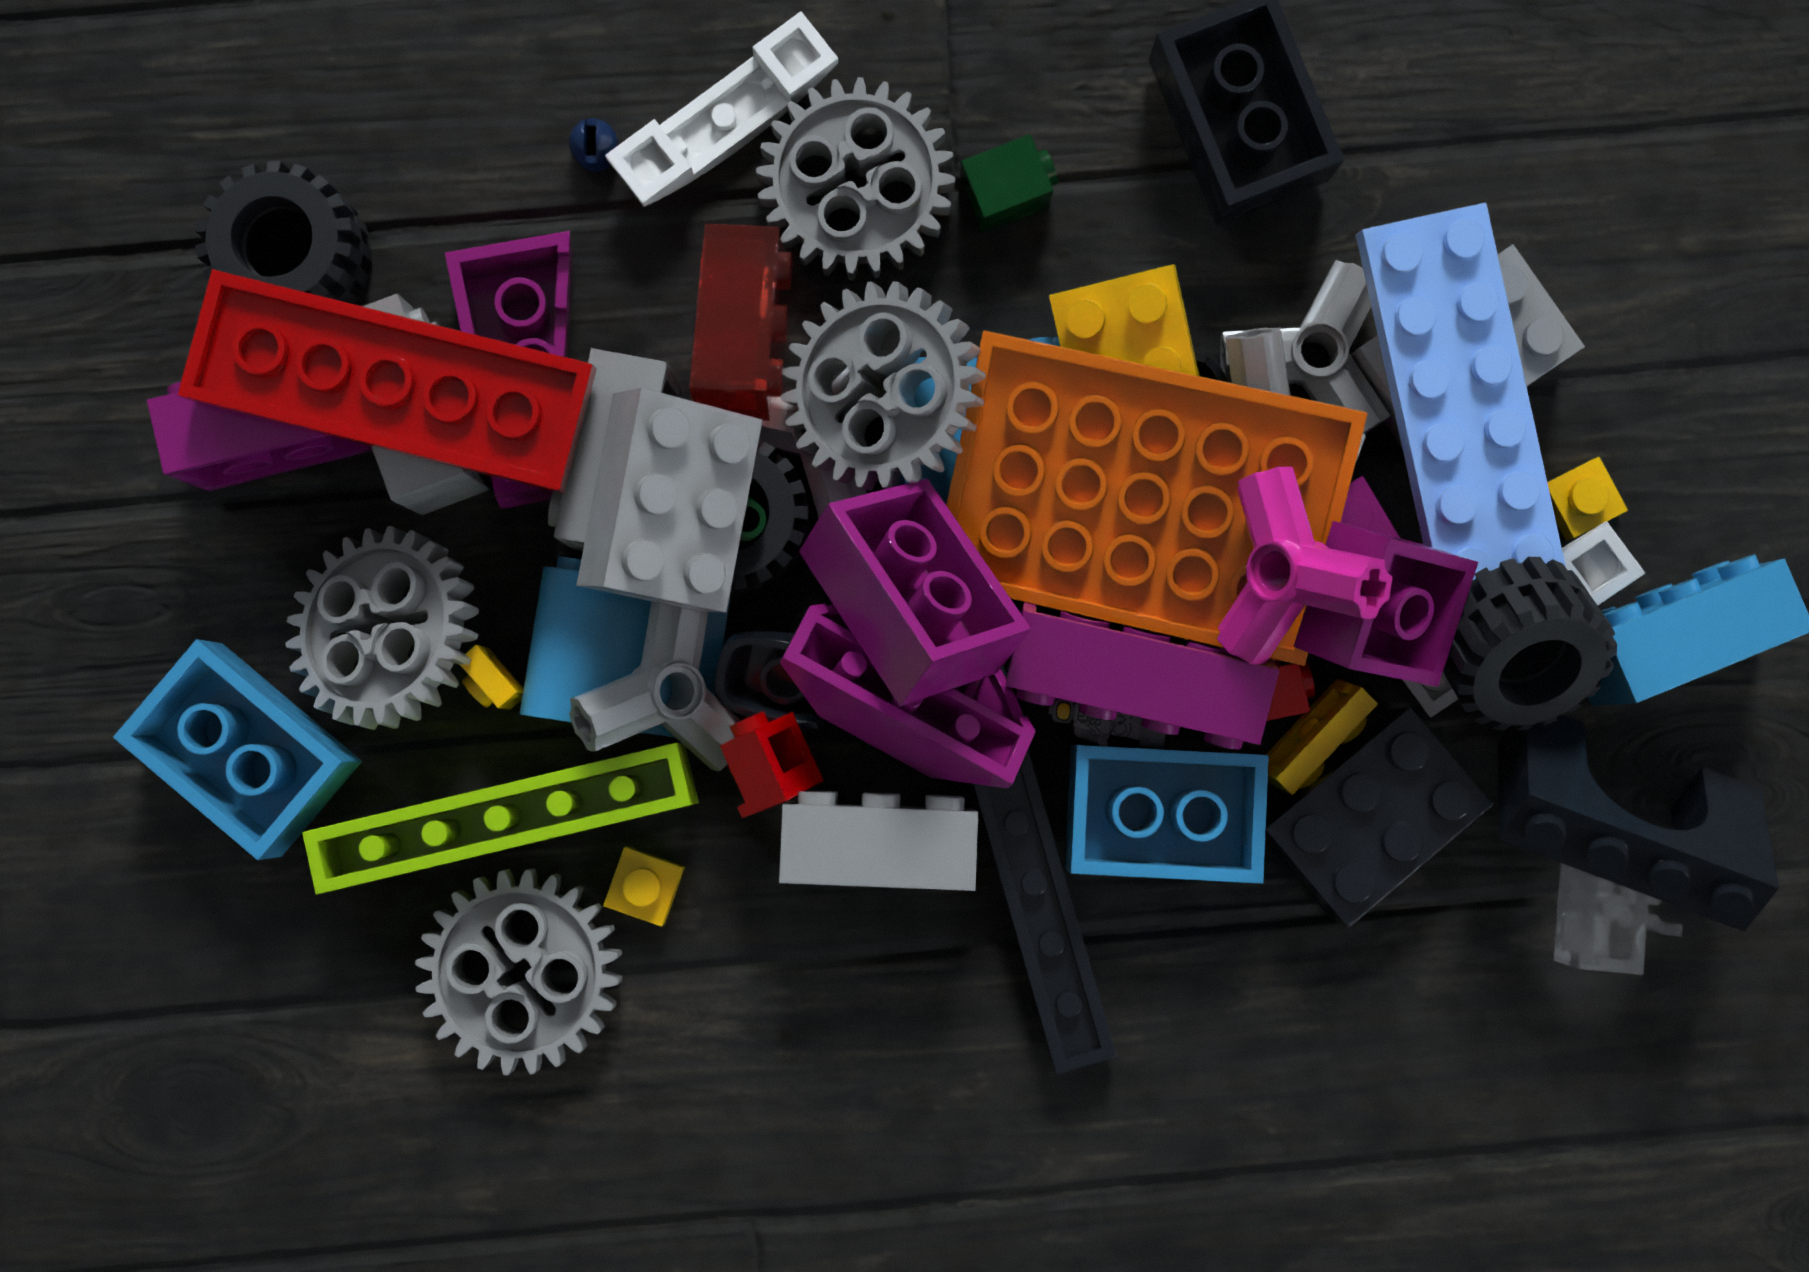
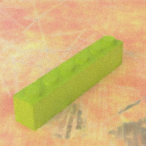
M673 743L302 832L317 895L697 804L699 801L687 749L682 743Z

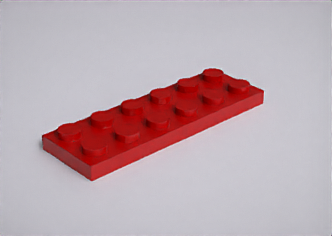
M212 269L177 395L186 400L564 494L597 369L591 363Z

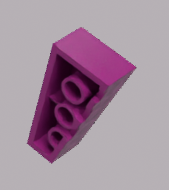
M570 231L445 252L460 330L568 358L573 255ZM491 476L495 498L500 509L551 500L553 491Z
M1023 602L1021 614L1031 627V630L1010 656L1006 686L1017 689V698L1047 706L1053 705L1055 698L1080 703L1079 712L1104 720H1115L1117 712L1142 718L1141 726L1164 734L1177 735L1180 727L1205 732L1204 740L1206 742L1229 749H1241L1243 741L1261 744L1279 674V668L1272 659H1268L1265 664L1251 665L1244 659L1229 654L1224 647L1185 639L1183 646L1171 643L1173 638L1171 635L1123 625L1122 631L1109 629L1110 621L1062 610L1060 616L1043 612L1044 606Z

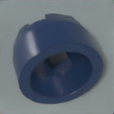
M595 118L581 120L572 129L569 138V148L576 162L582 168L592 172H599L610 168L611 164L607 161L605 155L620 144L614 129L605 121ZM596 130V156H587V133Z

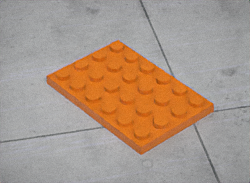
M983 331L980 343L981 352L978 354L975 368L983 371L986 378L972 384L970 392L985 401L983 406L966 409L965 417L970 419L977 428L975 431L962 430L959 443L963 448V452L961 454L957 453L946 506L1011 599L1223 647L1217 640L1220 635L1218 627L1248 582L1246 575L1247 562L1254 549L1237 491L1238 481L1256 472L1276 467H1293L1314 541L1325 545L1332 522L1341 523L1368 415L1367 412L1000 333ZM1306 605L1270 656L1271 659L1305 666L1308 652L1293 646Z

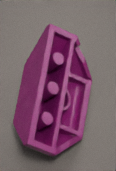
M826 604L811 605L808 608L780 661L783 668L819 717L930 778L1009 788L1016 778L1036 732L1028 716H1023L1012 688L1006 686V678L1001 669L994 675L899 706L834 605L826 606Z

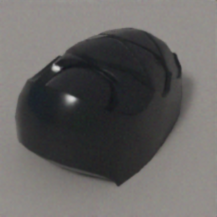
M743 631L735 632L726 641L718 661L714 689L717 699L723 706L746 717L764 711L768 721L793 711L801 730H818L828 722L819 717L780 663L795 633Z

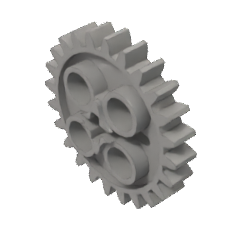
M863 77L857 78L853 94H845L837 79L832 80L831 97L823 99L813 87L809 88L810 107L804 110L792 101L787 104L792 120L791 125L781 121H772V132L780 143L767 142L761 143L760 146L762 156L773 163L756 168L758 181L771 185V187L758 193L760 205L763 207H777L766 217L769 229L773 230L787 226V229L780 238L784 250L790 249L801 242L803 244L800 252L801 264L806 266L819 255L823 257V272L826 276L832 273L838 262L846 263V272L849 280L855 279L859 264L866 263L873 277L879 278L881 271L880 260L886 258L898 270L903 269L902 250L908 248L911 252L921 257L924 254V244L920 233L937 238L940 235L941 226L931 215H949L951 211V202L939 194L954 191L955 177L941 173V171L953 165V152L935 151L945 141L944 129L938 128L925 131L931 120V110L927 107L911 115L909 112L912 94L907 91L894 103L889 100V85L885 81L878 87L875 95L866 94V85ZM867 128L876 129L885 136L884 142L874 149H863L857 146L853 139L858 132ZM896 153H902L905 156V159L901 162L893 161L886 163ZM814 155L822 156L831 163L829 170L818 177H808L799 170L802 161ZM855 170L859 177L866 176V185L857 188L853 181L846 182V173ZM894 181L904 182L914 191L911 198L899 204L885 200L880 192L884 186ZM826 195L820 203L814 206L807 203V200L812 196ZM841 208L854 211L860 218L856 226L847 231L832 229L826 223V220L833 211Z
M894 281L886 296L881 287L873 282H867L864 301L849 289L843 290L842 300L844 309L840 311L823 302L820 306L826 322L820 327L805 320L802 325L812 339L808 345L791 343L789 349L801 358L800 365L798 367L782 369L783 375L797 381L796 389L780 395L781 401L797 406L799 411L785 421L786 426L795 430H807L796 443L797 448L808 453L817 451L812 465L824 471L834 467V480L848 484L855 476L856 486L868 491H872L877 479H879L884 489L898 486L900 473L908 482L916 483L922 480L921 465L923 464L941 473L944 471L943 461L939 452L943 448L958 454L963 452V448L954 435L958 429L964 431L976 430L977 426L965 417L964 414L966 408L983 406L985 401L969 392V385L984 380L986 375L978 368L967 366V362L974 359L981 352L980 348L972 342H960L970 329L968 325L960 319L948 322L953 309L941 300L930 307L931 295L923 289L917 288L909 297L908 289L899 282ZM899 329L900 341L898 347L893 353L882 357L880 344L883 337L889 331ZM921 351H926V358L921 363H915ZM848 367L850 372L849 383L843 392L834 396L832 392L833 378L839 370ZM885 376L887 378L883 382V386L887 393L882 398H879L877 396L882 390L878 381ZM933 378L935 383L933 398L928 404L917 408L914 402L916 388L922 381ZM845 410H850L845 415L843 423H840L839 415ZM882 417L884 422L883 435L876 444L868 447L865 441L867 425L873 419Z
M388 526L383 535L368 528L364 531L362 543L347 536L343 538L342 547L344 555L342 557L327 550L323 553L324 562L327 566V570L323 574L308 569L306 575L314 585L311 593L295 592L294 594L297 601L305 605L302 614H295L287 618L288 623L300 627V635L291 638L285 643L287 648L302 653V656L295 660L289 668L291 672L307 676L299 690L301 693L316 697L314 708L333 714L332 719L370 730H375L378 724L396 729L399 728L401 716L415 721L421 719L420 701L436 707L442 704L437 690L441 683L457 688L459 683L450 670L453 664L470 665L471 659L460 651L461 643L476 640L478 634L464 628V621L479 614V608L462 602V599L474 590V586L458 578L464 566L462 563L447 557L449 552L447 548L412 530L405 533L395 527ZM410 585V590L407 596L404 598L406 589ZM427 619L424 623H415ZM343 632L348 633V634H343V635H340V636L337 637V635L340 634V633H343ZM414 645V651L411 657L408 659V653L411 647ZM359 658L358 664H357V666H356V668H355V670H354V665H355L357 659Z
M530 868L525 870L519 885H516L510 869L499 871L496 890L485 876L473 880L475 899L463 890L455 891L451 896L458 912L455 913L443 908L435 911L433 914L437 922L444 928L443 932L429 931L422 934L421 939L427 945L434 948L435 952L434 955L424 956L415 961L416 966L432 971V979L416 986V992L434 994L436 1002L430 1005L423 1012L424 1017H434L442 1014L446 1022L436 1034L438 1040L456 1033L461 1039L454 1055L459 1058L475 1047L479 1050L477 1068L481 1070L487 1067L495 1056L501 1057L503 1075H509L515 1070L519 1058H523L529 1074H535L541 1069L542 1054L544 1053L555 1067L560 1066L565 1061L564 1043L575 1052L580 1053L587 1047V1042L581 1029L599 1034L605 1027L602 1020L594 1013L595 1010L611 1011L616 1007L617 1002L603 992L604 987L618 985L622 982L623 976L615 972L606 970L607 963L614 961L622 955V951L619 949L603 947L602 940L615 930L614 925L596 928L592 920L602 908L600 903L582 910L577 904L584 888L579 885L565 895L560 894L561 875L559 874L551 875L543 887L538 886L536 869ZM517 910L530 912L538 922L539 931L536 939L531 943L520 941L511 930L512 916ZM486 926L491 927L495 931V936L501 947L505 950L504 952L495 943L486 938L483 933ZM468 950L480 952L487 959L489 973L484 982L472 981L466 976L463 970V959ZM525 958L532 968L525 974L526 979H521L515 983L511 980L508 973L515 967L513 962L516 963ZM555 959L567 960L575 966L578 972V982L574 990L564 991L558 989L552 983L549 970ZM535 989L546 1000L553 1003L556 1007L555 1015H549L544 1010L543 1003L534 991ZM513 999L519 1001L526 1007L529 1022L525 1030L517 1031L504 1023L501 1009L506 1000Z

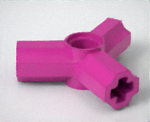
M1276 467L1253 473L1239 480L1237 491L1254 549L1247 562L1246 575L1248 582L1218 627L1220 635L1217 640L1229 654L1238 656L1251 665L1265 664L1305 605L1358 618H1376L1379 609L1390 598L1393 577L1388 574L1385 568V560L1330 549L1323 543L1314 541L1293 467Z

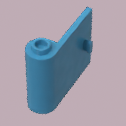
M558 557L556 567H543L520 714L571 722L569 716L571 711L570 698L632 674L641 665L651 601L576 586L581 559ZM730 597L726 613L708 612L699 672L704 679L706 688L714 696L716 669L723 648ZM667 676L660 686V697L665 705L672 695V684ZM661 724L640 732L674 737Z

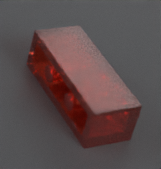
M705 223L689 385L691 399L694 402L762 419V421H770L771 397H781L780 395L783 394L784 375L782 374L784 359H774L776 342H787L788 305H779L780 289H791L792 252H781L779 227Z

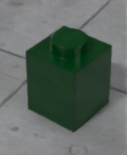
M1031 134L961 161L960 181L981 233L1049 208L1054 191L1052 186L1058 184V177L1050 154L1046 149L1037 151Z

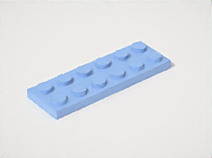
M1486 202L1362 229L1355 235L1423 544L1479 562L1475 573L1486 567L1489 571L1499 568L1501 561L1513 558L1519 564L1527 557H1541L1545 564L1553 559L1563 563L1566 567Z

